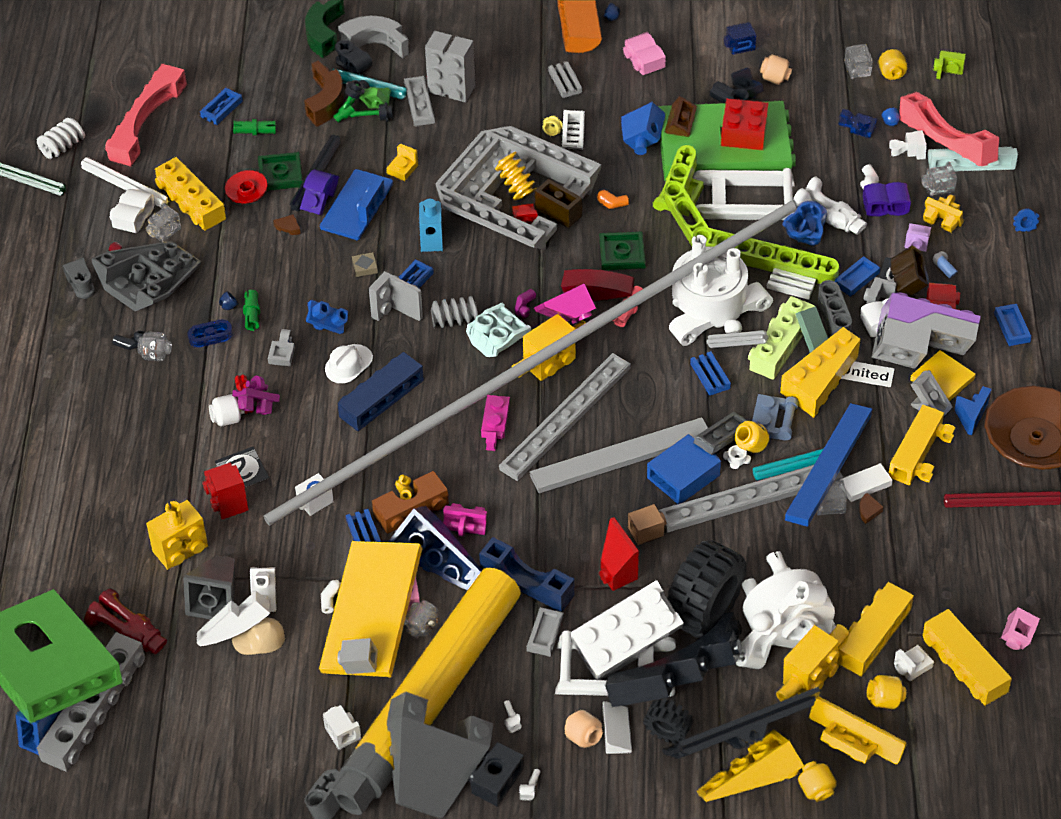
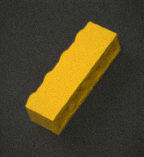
M890 582L883 589L879 588L873 598V603L870 606H865L861 613V619L858 623L854 622L848 631L849 636L839 645L837 663L862 677L911 611L914 595Z
M949 609L925 622L923 631L925 643L934 648L939 654L941 661L951 667L957 679L963 681L968 686L971 694L976 699H979L986 706L1009 692L1012 678Z

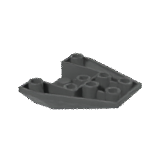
M172 241L112 250L92 258V264L104 290L134 311L169 297L201 265L199 259Z

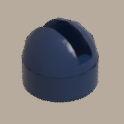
M610 3L603 17L611 21L616 20L620 15V10L615 4Z
M226 291L219 299V304L224 310H232L239 304L229 291Z

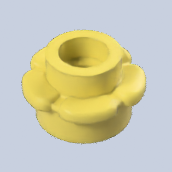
M556 116L547 117L543 121V130L547 135L555 136L563 128L562 121Z

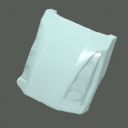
M503 303L485 310L473 322L467 325L466 332L472 345L487 357L497 356L499 352L510 347L531 331V327L524 324L506 309Z

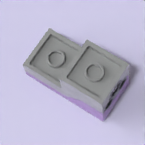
M892 293L881 309L872 358L915 369L927 355L928 346L964 355L976 341L980 316L975 315L969 310L960 311L952 309L950 305L933 304L924 298L914 299L908 297L905 293Z

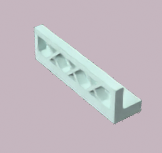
M999 147L998 161L989 163L987 166H978L950 149H929L927 156L930 172L1015 169L1018 153L1017 148Z

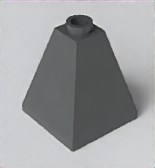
M215 556L185 574V615L212 619L231 600L234 602V558Z

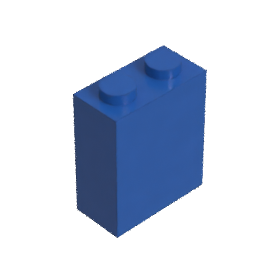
M689 434L647 463V478L677 504L683 503L720 476L721 461L716 454L711 455L694 444V438Z

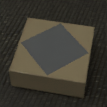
M373 252L352 256L356 277L378 273Z

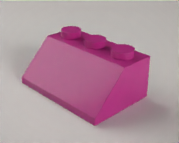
M582 284L538 305L534 309L536 312L549 317L559 314L567 322L571 320L574 324L591 316L590 311L596 309L585 284Z

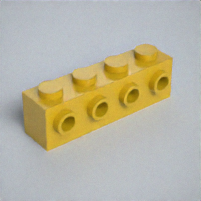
M177 157L155 168V182L160 189H164L168 197L179 204L182 212L187 213L195 225H199L206 231L226 219L224 204Z

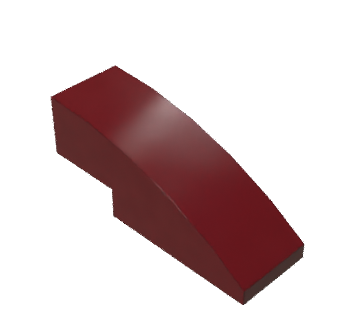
M564 270L561 288L565 293L585 284L592 301L632 296L635 279L632 276L604 270Z

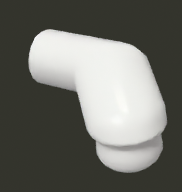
M871 165L864 166L862 171L866 177L865 180L860 182L863 189L867 184L879 183V177Z
M339 580L330 581L321 593L323 613L328 614L334 611L333 597L339 593L341 585Z

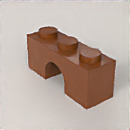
M434 471L413 480L415 497L412 499H400L393 491H390L372 500L373 515L387 534L397 530L414 508L426 506L433 512L449 504L448 489Z

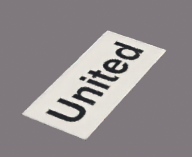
M854 362L841 379L891 387L894 368Z

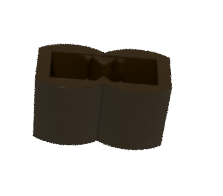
M913 245L892 257L890 267L894 275V282L897 284L896 292L905 293L908 297L929 284L924 255Z

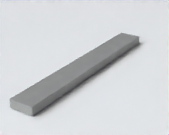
M612 353L499 465V470L518 481L630 369L631 363Z
M701 417L530 471V477L538 493H542L656 457L687 434L695 439L698 434L708 429Z
M814 465L660 509L659 512H662L666 518V525L664 527L668 533L795 496ZM840 471L833 484L839 483L840 479H843Z

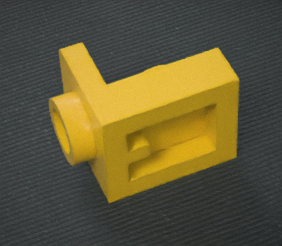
M399 144L397 147L398 155L387 167V174L406 181L418 166V154L415 149Z

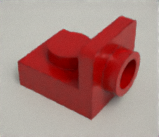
M533 203L512 206L513 217L531 225L538 217Z

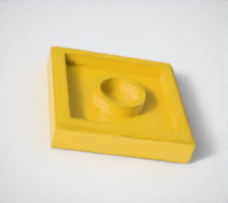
M939 350L911 375V381L914 382L923 371L930 370L950 401L975 379L976 374Z

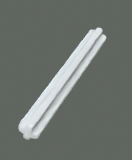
M88 157L81 162L82 169L125 190L131 188L153 194L155 205L161 208L168 204L167 196Z

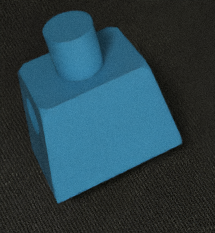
M426 199L424 202L419 203L421 252L443 251L441 202L434 199ZM428 227L435 228V233L428 234Z

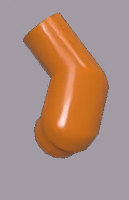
M601 190L597 194L598 201L609 209L629 205L627 195L616 197L606 190Z

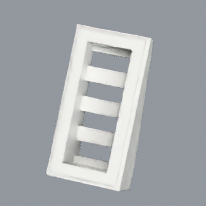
M564 110L562 148L583 149L585 111ZM567 122L580 123V125H578V124H567ZM567 128L579 129V131H578V130H567ZM567 134L579 135V137L567 136ZM567 140L579 141V143H570Z

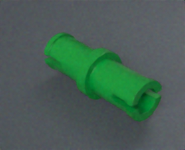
M233 120L234 134L252 133L253 136H257V133L276 134L275 120Z
M248 290L244 294L245 305L243 306L245 328L254 331L255 328H259V294L256 290Z

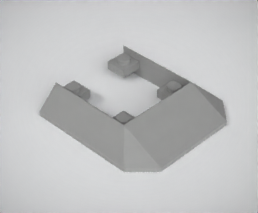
M512 126L481 131L436 182V189L442 208L533 248L546 249V242L557 230V223L538 216L530 225L498 211L502 206V200L492 196V194L506 179L500 178L503 170H495L499 164L498 162L516 151L517 154L513 159H521L518 167H526L522 172L523 174L530 173L531 171L537 172L564 184V188L582 197V199L586 194H591L601 169V164Z

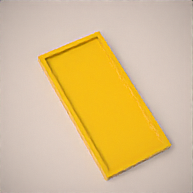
M352 541L319 667L321 673L392 677L422 552L420 544ZM371 638L378 650L376 672L347 674L343 667L339 665L337 659L338 651L341 650L342 640Z

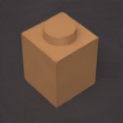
M655 504L628 513V528L638 545L664 536L666 518L662 512L657 510Z

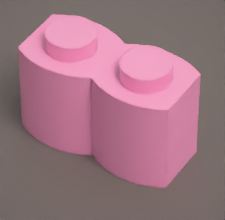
M649 33L625 40L624 54L627 59L630 58L636 71L645 75L665 68V55Z

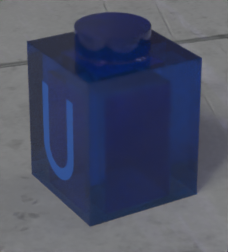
M750 22L727 26L724 44L726 48L729 47L732 55L755 50L756 33Z

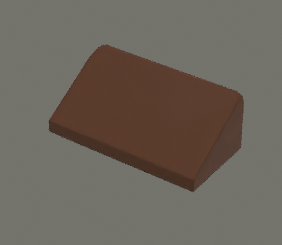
M679 96L671 106L664 132L671 135L688 137L697 106Z

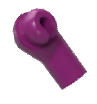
M529 289L517 297L514 311L518 317L526 318L529 316L530 308L527 307V303L536 298L534 290Z

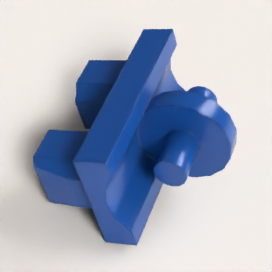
M310 300L308 302L307 323L313 324L317 330L324 328L338 334L344 332V323L348 319L347 310L342 308L335 309L323 301L316 302Z

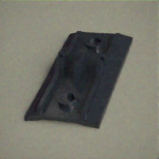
M819 687L663 748V754L680 759L723 741L738 750L745 748V745L749 746L754 744V742L762 741L768 723L813 706L816 697L820 693Z

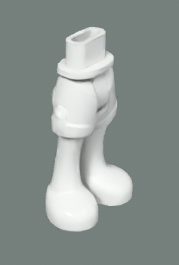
M813 177L809 181L806 190L801 188L796 193L793 199L796 208L804 201L811 200L820 203L827 210L825 222L829 225L843 229L846 232L852 231L857 235L867 226V223L861 219V215L851 209L848 204L843 201L836 202L827 198L821 192L822 181L817 177Z

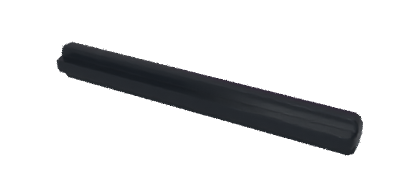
M332 134L328 138L291 200V210L297 212L301 210L300 207L306 189L303 188L305 180L312 170H325L341 143L338 135Z

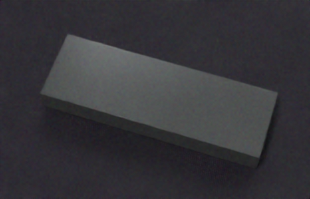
M732 412L698 434L693 443L713 455L735 440L737 427L747 420Z

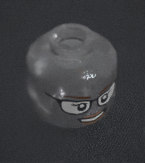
M147 331L143 336L139 337L138 354H141L144 360L163 361L167 354H171L172 342L168 341L165 333Z
M424 600L413 603L406 614L404 623L407 626L406 632L415 638H418L420 635L423 637L430 636L440 620L437 614L438 609Z

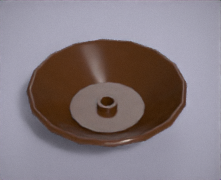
M1032 385L1013 388L998 396L986 412L984 426L993 447L1004 458L1022 467L1040 470L1060 468L1061 392L1053 388Z

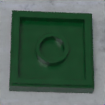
M300 152L258 156L259 173L264 175L267 180V191L300 187L303 182Z
M643 232L599 233L602 270L645 269Z

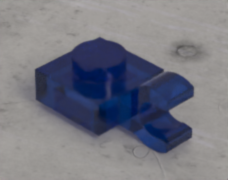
M842 109L840 113L841 118L838 122L840 126L850 127L851 133L870 138L876 127L877 119L857 113L855 117L849 110Z

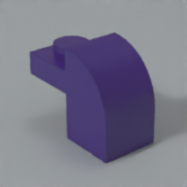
M316 169L312 170L303 186L306 189L300 209L322 215L327 197H334L339 176Z

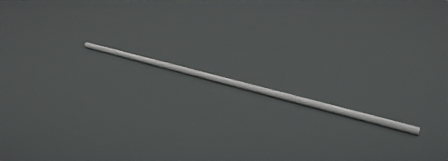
M792 201L786 203L265 514L263 517L269 526L643 303L693 273L695 264L702 263L703 266L726 253L729 249L738 246L797 210L796 205Z

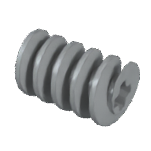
M472 296L468 297L467 303L463 297H460L458 304L452 298L449 305L444 299L441 302V306L438 305L437 301H433L431 307L434 329L437 322H439L441 328H444L445 321H448L450 327H453L454 320H457L459 326H462L463 319L469 324L472 318L476 319L478 316L476 302Z

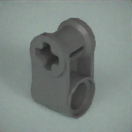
M83 257L62 265L65 276L78 298L86 299L95 293L91 274Z

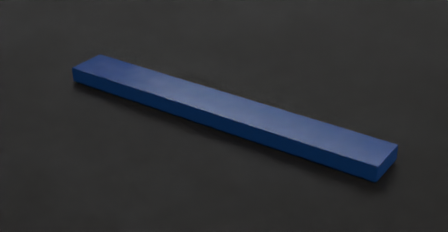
M850 403L787 510L785 521L808 527L872 416L871 408Z

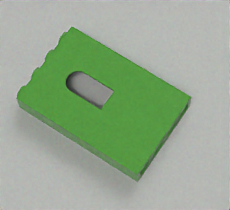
M784 101L768 102V117L763 150L721 146L720 127L723 124L726 103L697 104L693 125L688 137L671 135L664 132L671 106H658L665 112L660 136L664 181H666L678 149L684 145H690L696 151L697 166L695 172L699 170L783 171L785 168L792 170V167H795L796 159L795 154H791L793 152V139H789L791 137V125L787 124L789 122V111L784 108Z
M54 589L0 612V686L30 724L123 683L119 663ZM29 623H35L53 643L30 652L15 634V630Z

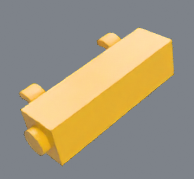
M922 405L890 462L889 476L891 479L910 486L916 475L922 481L930 482L934 466L923 463L936 437H939L946 443H951L954 437L953 432L956 428L950 424H942L944 412Z

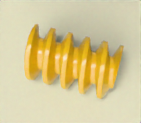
M515 151L501 159L495 170H503L500 178H507L504 182L505 186L512 185L509 192H517L513 199L520 200L534 192L537 188H531L535 183L534 180L527 181L530 173H522L526 167H518L521 159H513L517 154Z

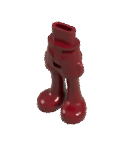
M111 588L103 591L99 596V603L94 601L85 614L84 623L87 626L95 627L100 622H103L117 633L142 642L143 651L145 652L150 651L156 655L167 643V639L161 636V631L152 625L149 618L141 613L135 614L119 601L118 592ZM113 610L114 612H116L117 614H119L122 618H124L127 622L124 623L123 621H121L120 619L116 618L115 616H113V615H112L111 613H109L108 611Z

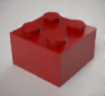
M726 99L721 146L763 150L769 103Z

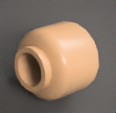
M772 54L769 58L765 57L760 73H762L764 80L779 85L784 79H789L792 69L788 68L789 61L787 59Z
M579 710L567 718L565 734L568 739L578 746L587 748L600 741L602 737V724L599 719L589 712Z

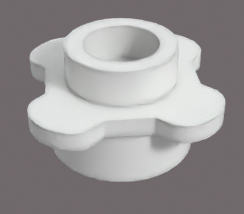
M738 445L730 447L723 454V458L729 461L730 467L733 469H738L742 464H748L751 461L747 451L739 448Z

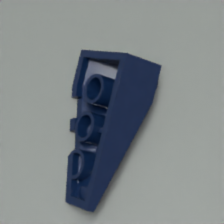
M426 506L414 508L388 541L389 543L420 544L422 552L418 566L466 590L470 588L482 571L446 525Z

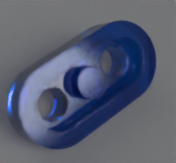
M222 319L195 325L188 330L189 343L194 347H204L225 342L233 335L231 323Z

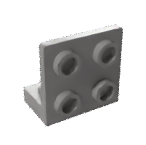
M384 271L369 287L371 317L379 321L390 312L391 307L418 321L423 318L421 290L417 286Z

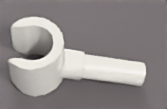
M507 700L504 704L509 718L504 720L508 731L513 733L521 729L522 726L520 724V716L515 714L511 702Z
M539 769L534 770L529 785L520 784V800L534 799L535 785L540 774Z

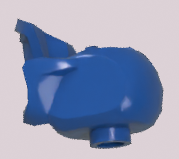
M804 201L797 207L794 213L785 218L782 225L786 228L790 238L795 239L797 242L814 246L820 243L822 239L827 210L816 201Z

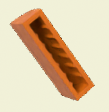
M557 0L566 52L583 53L596 48L602 38L595 0Z

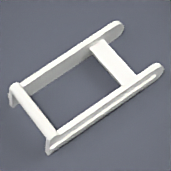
M785 168L783 171L699 170L693 175V179L703 181L704 185H712L713 204H699L696 206L703 219L759 220L783 206L726 204L725 185L784 186V205L790 201L793 202L792 186H795V182L790 168Z
M562 632L557 644V648L562 650L560 680L555 689V694L608 696L605 688L607 680L570 679L571 649H576L571 640V632ZM666 637L641 652L638 658V667L653 662V651L668 652L674 650L676 647L675 639ZM673 687L669 697L675 694V687Z

